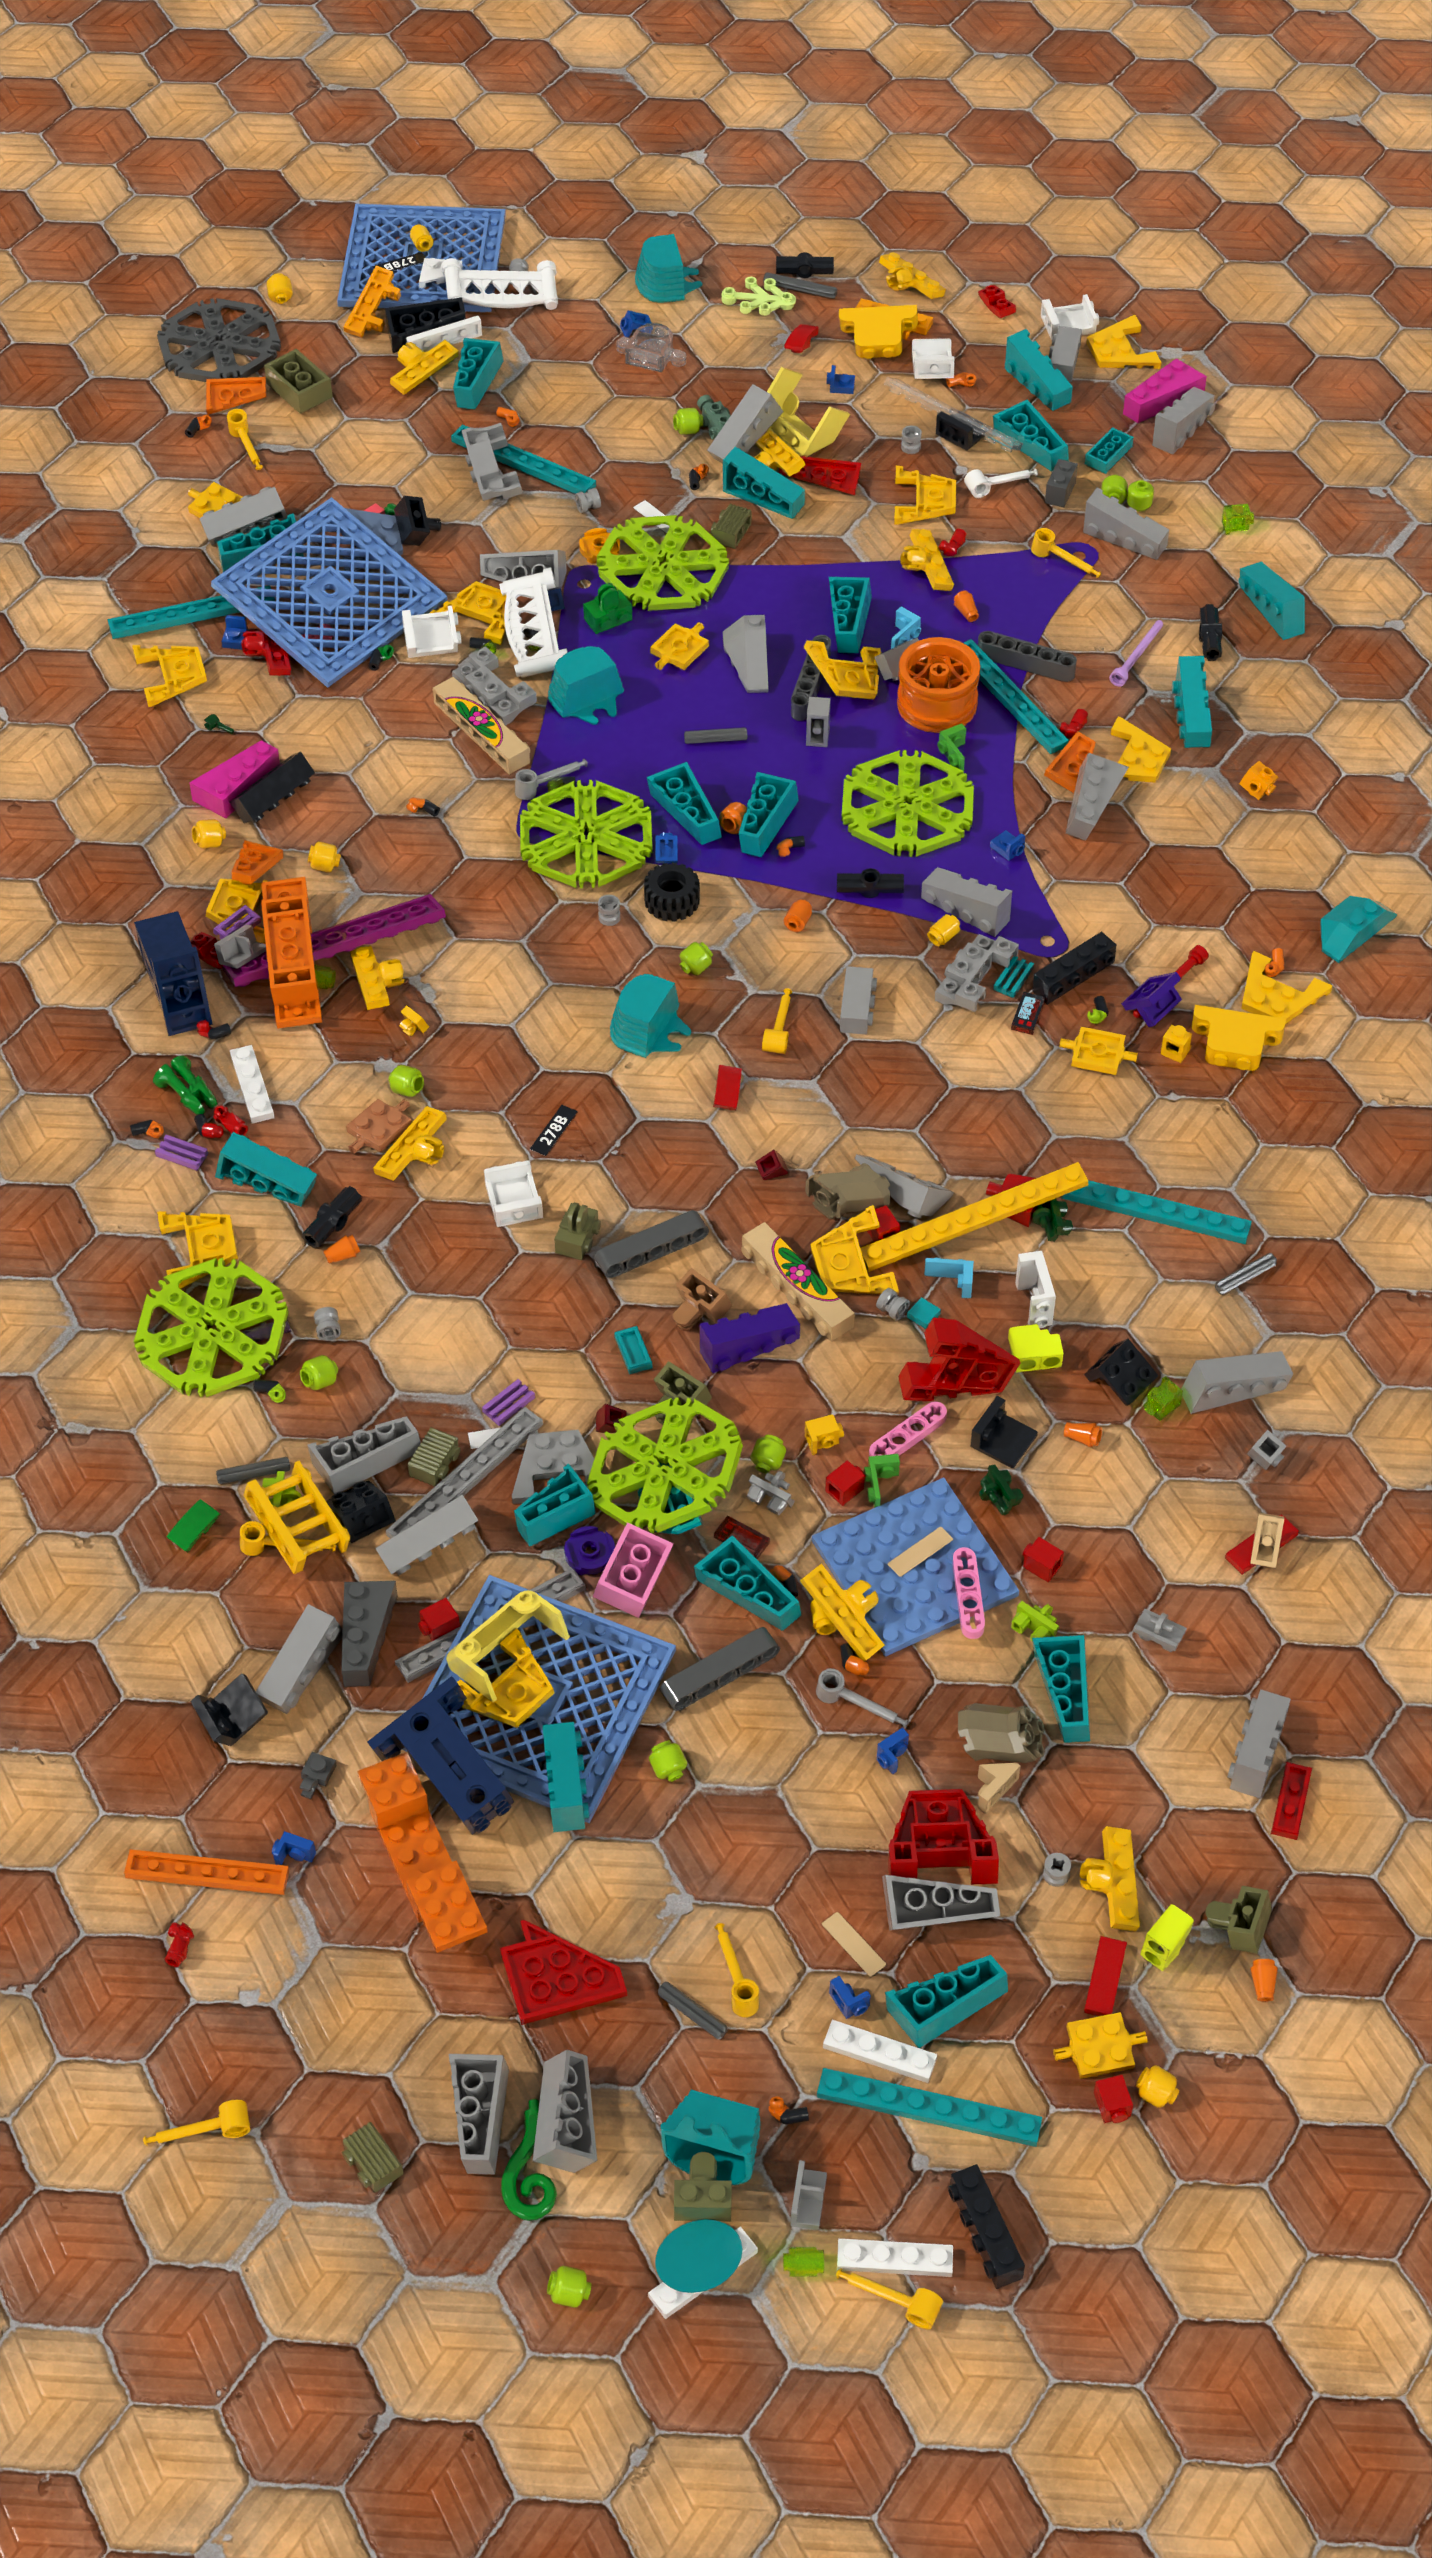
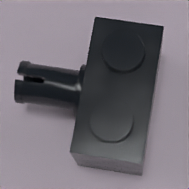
M403 496L394 508L402 544L420 546L430 534V530L440 531L441 529L440 518H428L426 516L422 497Z

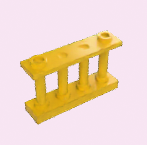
M300 1461L295 1462L291 1477L268 1487L260 1486L256 1479L247 1482L244 1497L293 1574L303 1571L307 1556L333 1544L337 1545L341 1553L346 1552L350 1541L348 1530L344 1526L342 1527L312 1481L310 1471L304 1468ZM295 1485H298L304 1496L279 1507L273 1506L269 1500L270 1496ZM309 1504L317 1514V1516L291 1527L286 1526L281 1519L282 1516ZM321 1524L324 1525L330 1534L304 1547L298 1546L294 1539V1536Z

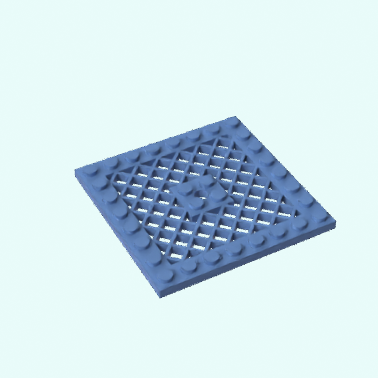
M355 204L337 299L338 307L350 308L355 306L371 276L369 274L374 270L372 266L421 252L415 247L410 238V233L406 234L417 224L425 226L433 239L437 238L431 249L422 252L425 258L442 259L443 256L445 260L450 258L458 260V258L462 257V270L498 271L506 217L505 209ZM423 262L402 268V270L393 271L394 278L391 283L394 284V287L400 289L401 297L399 301L386 297L385 300L382 299L378 308L385 309L447 300V290H444L446 282L436 284V281L425 283L426 287H430L427 290L419 288V283H416V281L420 279ZM473 283L466 290L469 294L473 292L476 294L481 293ZM489 284L485 293H494L495 286ZM463 302L465 312L492 311V308L490 307L477 306Z
M332 497L211 581L213 589L327 688L370 658L375 649L384 647L404 633L402 611L410 610L411 616L429 614L432 610H436L443 605L448 597ZM325 532H336V536L325 535ZM310 542L322 543V546H310ZM325 543L336 544V547H325ZM340 544H349V545H351V548H339V547H340ZM295 552L307 553V557L295 556ZM310 553L321 554V558L310 557ZM325 554L336 555V559L325 558ZM339 555L351 556V560L339 559ZM354 556L365 557V561L354 560ZM280 563L292 564V567H280ZM295 564H304L306 568H295ZM310 565H320L321 569H310ZM339 567H351V570L339 571ZM354 568H365V572H354ZM369 569H380V573H369ZM265 574H277V578H267ZM280 574L291 575V579L280 578ZM295 575L306 576V580L295 579ZM354 579L365 580V584L354 583ZM368 580L380 581V585L368 584ZM383 581L394 582V586L383 585ZM250 584L262 585L261 589L250 588ZM265 585L276 586V590L265 589ZM288 586L291 587V591L279 590V587ZM294 587H300V591H294ZM326 589H328V590H334L335 592H334V593H327V592H325V590H326ZM359 591H365V595H359ZM368 592H380V596H368ZM383 593H394V597H383ZM398 594H409V598H399ZM264 597H276V601H264ZM279 598H291V602H279ZM294 599H306V603H294ZM353 602L365 603V607L353 606ZM368 603L379 604V608L368 607ZM383 604L394 605V609L383 608ZM279 609L291 610V614L279 613ZM294 610L305 611V615L294 614ZM309 611L320 612V616L309 615ZM338 613L350 614V618L338 617ZM353 614H363L365 619L353 618ZM368 615H379V619H368ZM293 622H304L305 627L293 626ZM308 623H320V628L308 627ZM323 624H335V628H323ZM338 625H350V629H338ZM353 626H364V630H353ZM308 634L320 635V639H308ZM323 635L335 636V640H323ZM338 636L349 637V641H339ZM323 647L334 648V652L323 651Z
M489 1575L448 1652L517 1594L528 1591V1589ZM537 1593L561 1611L569 1635L574 1636L568 1640L561 1637L562 1641L549 1645L547 1637L556 1633L550 1628L543 1630L541 1624H544L533 1616L518 1628L535 1660L548 1654L551 1662L540 1665L552 1685L554 1694L526 1719L530 1722L521 1724L518 1728L513 1727L504 1730L502 1722L492 1718L481 1721L478 1713L468 1709L459 1712L455 1711L449 1716L454 1722H457L459 1729L467 1739L468 1734L480 1731L482 1739L471 1742V1744L508 1792L550 1808L547 1769L541 1771L538 1764L546 1760L545 1752L534 1755L532 1747L544 1743L542 1725L554 1724L555 1721L556 1723H562L560 1719L573 1715L576 1721L574 1723L575 1731H580L582 1747L586 1746L589 1753L583 1756L584 1764H588L583 1774L582 1771H579L580 1779L585 1778L587 1794L582 1795L583 1803L588 1802L590 1818L584 1820L590 1824L676 1652V1645ZM536 1624L538 1632L526 1636L523 1629ZM542 1639L545 1647L532 1651L530 1643ZM582 1642L585 1650L573 1654L570 1646ZM588 1642L595 1644L597 1646L590 1648ZM500 1645L481 1659L491 1658L493 1665L482 1669L488 1675L497 1673L499 1677L502 1674V1670L509 1668L516 1661L509 1656L510 1659L497 1663L495 1655L504 1653ZM565 1648L568 1656L555 1660L553 1652ZM606 1651L609 1659L596 1663L593 1655ZM611 1651L619 1653L621 1655L614 1657ZM447 1654L423 1698L451 1676L456 1682L460 1679L464 1681L450 1670L446 1660ZM589 1657L592 1665L579 1669L576 1661ZM629 1660L632 1668L620 1672L617 1664ZM572 1664L574 1671L562 1675L559 1667ZM612 1666L615 1674L603 1678L600 1670ZM554 1669L556 1675H553V1674H551V1673H548V1671H551V1670ZM595 1672L598 1680L585 1684L583 1676ZM632 1677L626 1687L623 1679ZM578 1678L581 1686L572 1689L573 1682L571 1680ZM619 1681L621 1689L609 1693L606 1685ZM602 1688L604 1695L591 1699L589 1692ZM584 1694L587 1702L574 1706L572 1698ZM621 1698L615 1708L613 1700ZM567 1700L570 1708L562 1710ZM608 1703L611 1711L598 1715L595 1707ZM591 1709L593 1717L581 1721L578 1713ZM474 1715L477 1723L463 1727L461 1719ZM610 1719L606 1729L604 1730L602 1722ZM497 1724L500 1732L487 1737L484 1729ZM597 1724L600 1732L587 1737L584 1728ZM539 1728L541 1736L528 1740L526 1731ZM521 1734L524 1742L511 1746L508 1738ZM504 1740L506 1748L493 1752L490 1744ZM599 1741L595 1751H593L591 1744ZM486 1746L488 1753L478 1748ZM527 1749L530 1757L517 1762L514 1753ZM510 1755L512 1762L503 1759V1757ZM534 1765L536 1771H533L526 1767Z

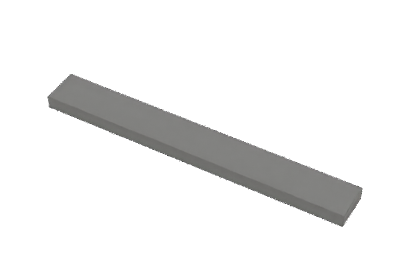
M524 1407L386 1530V1535L391 1539L453 1501L458 1496L466 1495L528 1439L529 1434L535 1433L543 1425V1420Z
M571 1568L531 1589V1591L563 1602L586 1590V1586L575 1570ZM461 1626L395 1660L396 1666L407 1683L441 1665Z

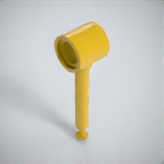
M233 409L227 414L229 433L233 437L241 438L252 463L256 465L255 469L261 470L263 465L259 464L260 459L247 434L249 431L247 414L242 409Z
M1047 528L1036 530L1031 546V551L1034 555L1047 557L1052 552L1088 574L1092 573L1096 575V578L1100 577L1101 571L1097 572L1093 569V566L1056 546L1054 542L1055 534L1052 530Z
M789 988L783 990L785 995L781 998L774 1029L765 1028L762 1051L786 1054L789 1032L783 1031L791 999L789 995L792 994V990Z
M249 1521L241 1526L240 1549L244 1554L256 1556L263 1552L265 1545L275 1546L270 1536L266 1535L265 1528L261 1523ZM294 1538L298 1546L302 1547L317 1541ZM333 1544L324 1549H330L334 1552L336 1550V1544Z
M717 1923L714 1928L719 1931L718 1940L734 1982L731 1989L732 2010L740 2017L753 2016L759 2008L758 1985L750 1979H744L727 1932H724L723 1927L725 1924Z
M243 2100L226 2101L219 2106V2117L156 2132V2136L148 2138L145 2135L143 2142L148 2146V2143L158 2141L159 2144L220 2128L222 2129V2135L226 2138L245 2136L250 2132L247 2103Z
M842 2268L836 2272L837 2279L839 2277L848 2280L850 2285L908 2308L905 2314L906 2319L922 2329L929 2330L932 2328L943 2304V2299L938 2294L925 2288H918L915 2295L910 2297L855 2273L849 2275L842 2272Z

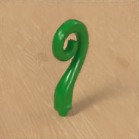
M538 2099L528 2101L529 2109L524 2112V2138L508 2161L501 2181V2193L508 2210L518 2218L527 2221L538 2220L547 2215L553 2208L557 2195L552 2180L540 2173H533L527 2176L520 2186L524 2197H529L534 2187H542L544 2198L540 2203L526 2205L520 2201L516 2191V2181L519 2172L534 2153L539 2111Z

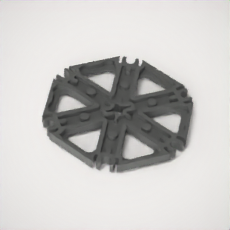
M212 298L210 299V304H204L203 300L200 301V306L198 302L192 304L164 321L161 325L162 331H158L157 334L166 369L168 368L169 372L174 369L175 376H179V378L206 382V379L238 378V376L240 378H247L262 369L265 364L277 358V351L280 352L281 348L275 323L269 311L263 313V307H259V305L216 298L217 303ZM228 307L233 310L246 311V313L224 325L220 311L222 308ZM193 313H197L201 316L205 329L179 325L178 322L183 321ZM265 325L270 334L265 339L247 336ZM168 343L191 347L180 354L174 355L170 353ZM234 353L258 358L244 366H240L236 363ZM211 357L214 358L217 367L215 371L194 369Z

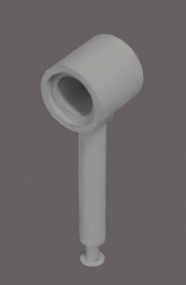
M583 759L582 762L578 763L576 761L538 776L529 769L519 770L515 776V795L520 799L530 800L536 796L539 784L579 770L581 766L587 767L588 762Z
M830 1668L822 1671L819 1675L816 1695L822 1702L834 1703L842 1697L892 1723L896 1721L902 1724L903 1728L907 1726V1719L905 1721L897 1717V1713L845 1688L844 1676L840 1671ZM825 1684H833L836 1688H828Z

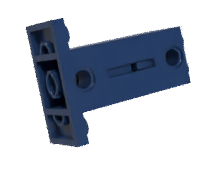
M176 911L134 922L142 959L163 1012L168 1036L198 1029L197 1023L202 1020L209 1022V1026L213 1025L196 946L192 947L179 912Z
M451 1676L372 1737L367 1743L381 1761L400 1755V1750L405 1747L473 1835L488 1828L490 1821L497 1815L502 1816L511 1809V1804L514 1803V1800L448 1715L450 1711L455 1712L464 1704L463 1701L467 1699L459 1684Z

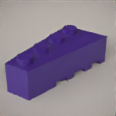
M787 1303L760 1309L756 1315H751L748 1312L739 1315L738 1319L730 1321L727 1317L717 1320V1324L709 1325L708 1322L700 1323V1353L712 1373L726 1370L737 1363L749 1361L757 1355L769 1353L777 1347L791 1344L800 1339V1323Z

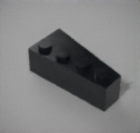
M462 297L385 308L386 324L393 353L398 352L407 343L406 337L466 319Z

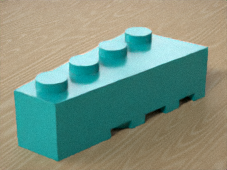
M1024 329L1007 337L1006 371L1013 375L1019 383L1023 384L1052 411L1071 403L1073 386L1058 368H1053L1052 360L1049 356H1043L1039 351L1040 345L1036 341L1032 342L1028 337L1030 335L1028 330Z
M464 338V346L461 349V360L458 363L459 369L456 372L453 390L457 407L476 409L503 364L504 359L500 342Z
M1028 399L993 415L994 433L1051 472L1054 470L1058 459L1069 461L1068 445Z
M294 513L287 515L285 520L279 521L276 519L271 521L269 526L252 528L250 533L245 535L239 533L217 541L219 560L223 572L296 522ZM295 552V556L304 557V553Z
M1262 561L1240 568L1238 582L1241 589L1282 640L1305 633V596Z
M829 577L838 653H859L872 598L870 578Z
M1179 656L1176 680L1172 681V694H1176L1174 697V707L1178 709L1177 724H1181L1179 727V738L1183 739L1184 748L1210 747L1212 724L1210 707L1208 708L1209 696L1208 690H1206V671H1203L1205 664L1204 656Z
M687 762L647 777L650 795L701 845L722 837L719 820Z
M757 772L756 781L751 790L752 795L747 803V812L744 814L739 830L742 853L762 857L799 800L796 781Z
M233 1132L220 1151L215 1177L222 1180L224 1177L233 1179V1184L242 1186L243 1183L254 1187V1191L259 1193L272 1192L274 1198L302 1207L315 1185L317 1174L308 1167H302L292 1162L288 1157L280 1156L272 1152L268 1147L260 1146L249 1140L246 1136Z
M733 1535L694 1566L697 1581L781 1631L802 1615L799 1601Z
M1084 1635L1032 1638L1034 1655L1064 1743L1090 1741Z
M574 1722L542 1725L553 1833L585 1829L584 1819L590 1817L588 1802L583 1803L582 1795L587 1794L586 1780L585 1778L580 1779L579 1771H584L583 1754H577V1747H582L580 1731H575Z

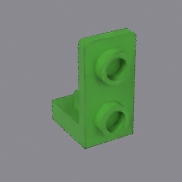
M961 723L940 731L938 749L948 758L950 765L964 771L965 758L957 748L964 745L966 740V728Z
M898 1454L869 1456L868 1467H864L865 1482L870 1481L871 1487L867 1489L869 1503L873 1502L874 1508L880 1506L881 1501L877 1478L899 1476L900 1460Z

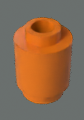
M802 899L794 902L784 917L785 926L794 932L802 931L812 915L811 904Z

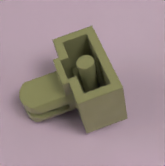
M571 1203L554 1238L555 1253L583 1260L585 1253H589L591 1250L594 1234L597 1235L601 1227V1221L598 1220V1210L588 1208L586 1205L581 1206L579 1203Z
M669 1361L654 1378L659 1391L664 1394L657 1404L670 1398L674 1401L677 1397L681 1405L686 1403L687 1398H691L693 1403L695 1398L707 1405L712 1399L705 1384ZM662 1413L655 1416L656 1420L663 1425L666 1415Z
M1242 1886L1238 1899L1233 1898L1232 1904L1212 1901L1206 1907L1205 1913L1209 1927L1227 1930L1231 1949L1258 1954L1272 1906L1268 1890Z
M699 2152L693 2155L690 2161V2180H674V2221L708 2219L731 2222L732 2181H717V2161L712 2154Z

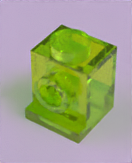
M1248 504L1226 505L1223 507L1222 524L1225 535H1230V532L1249 530V525L1254 524V514L1250 512Z
M1165 1376L1162 1378L1159 1387L1156 1386L1149 1391L1147 1402L1144 1403V1409L1148 1414L1155 1416L1161 1421L1181 1405L1183 1390Z

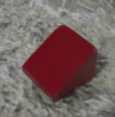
M775 1150L755 1161L764 1181L789 1173L783 1157Z
M604 1404L596 1414V1432L605 1433L607 1431L609 1433H616L617 1431L613 1424H620L619 1419L626 1417L627 1411Z

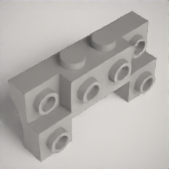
M498 423L484 428L470 427L461 430L468 450V455H465L468 467H473L470 474L473 483L477 482L483 501L503 495L504 499L523 494L517 472L513 471L500 475L493 450L508 446L502 424Z
M485 646L470 654L469 662L453 670L452 677L463 683L466 689L472 695H476L484 706L489 707L491 712L497 718H500L506 726L520 712L537 702L536 692L524 681L512 688L503 683L491 672L499 667L498 657Z
M979 934L972 943L968 942L964 949H960L952 964L949 963L944 973L946 978L935 991V1001L944 1005H958L975 1012L978 1000H984L986 997V988L978 984L990 970L992 962L1008 968L1011 956L1016 957L1018 955L1019 944L1000 936L995 941Z

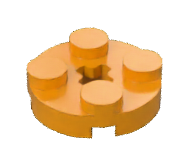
M594 528L586 531L584 537L580 538L579 550L587 562L596 563L597 555L610 535L607 529ZM620 538L616 540L610 551L613 555H618L620 551Z

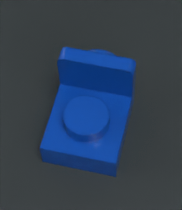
M629 310L620 322V328L624 337L629 338L633 329L638 332L650 333L653 328L647 314Z
M832 365L831 372H827V384L830 385V393L854 394L855 375L836 374V365Z
M226 615V629L221 641L222 648L242 650L241 642L245 638L242 635L243 632L248 631L247 619L241 616Z
M1005 830L990 841V847L1010 861L1024 851L1025 835L1021 833L1015 837Z
M661 833L660 836H655L656 863H678L677 835Z
M903 1727L878 1743L877 1761L883 1769H888L891 1774L897 1772L898 1759L896 1757L904 1754L908 1748L909 1734Z
M284 1831L281 1839L275 1841L272 1854L275 1865H282L287 1854L297 1861L306 1860L312 1863L316 1850L314 1841Z
M840 1976L830 1980L829 1994L846 2019L853 2015L860 2016L868 2010L871 1999L868 1991L855 1997L850 1984H845Z

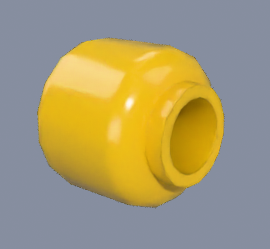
M277 273L267 280L266 287L271 301L284 304L290 300L293 290L291 281L287 276Z
M216 819L199 820L192 828L193 842L203 849L217 848L222 844L223 839L226 838L225 827L221 826L220 822Z
M316 842L314 846L311 845L307 862L310 863L311 868L314 870L330 873L334 867L339 866L341 854H337V847L335 845Z
M1157 2065L1150 2069L1146 2067L1136 2082V2087L1139 2088V2097L1157 2108L1165 2106L1167 2102L1173 2104L1179 2094V2089L1176 2088L1177 2078Z

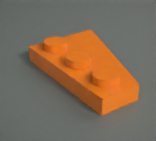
M266 377L206 379L207 415L266 398Z
M1077 731L1045 770L1044 776L1074 793L1079 768L1087 754H1093L1096 742Z
M244 840L243 849L239 852V859L236 860L232 869V880L240 881L242 884L254 883L283 859V850Z

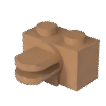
M692 1268L676 1284L682 1299L685 1301L673 1313V1318L679 1329L683 1331L691 1330L704 1315L717 1324V1320L721 1319L732 1307L727 1294Z

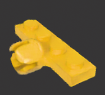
M891 252L880 256L879 263L889 269V274H892L886 277L887 285L892 290L900 291L908 287H914L930 299L944 297L946 289L939 282L932 280L926 276L925 272L913 267L912 263L900 258L899 254Z
M446 340L427 352L422 351L414 343L407 342L399 349L397 358L405 368L390 378V384L405 395L457 358L459 350Z
M772 430L767 431L756 442L757 447L762 452L754 458L774 471L777 468H781L790 477L798 473L806 465L803 459Z
M912 529L909 536L914 546L908 545L903 548V550L909 552L903 551L900 556L902 568L908 571L923 570L933 590L952 591L954 583L931 531Z
M372 946L359 947L350 951L351 960L367 1010L390 1006L385 987L402 985L405 980L402 979L404 971L400 960L391 959L378 963Z
M426 1106L373 1167L374 1173L394 1181L412 1160H418L429 1165L437 1164L442 1159L445 1148L442 1140L433 1137V1135L447 1120L445 1112Z
M822 1563L800 1580L859 1658L866 1661L885 1646L865 1619V1614L875 1607L879 1600L876 1591H873L866 1597L862 1595L872 1587L868 1582L858 1580L847 1590H843Z
M1106 1826L1102 1831L1105 1860L1087 1858L1082 1863L1079 1877L1087 1879V1881L1080 1880V1885L1085 1890L1103 1892L1107 1895L1111 1928L1136 1932L1140 1927L1131 1830Z

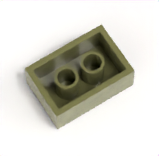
M297 349L264 365L266 384L300 414L333 397L331 378Z

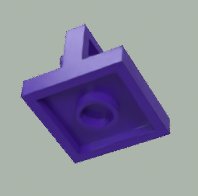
M1177 972L1149 977L1121 1004L1126 1011L1137 1009L1147 1026L1153 1027L1182 1000L1174 988L1181 978Z

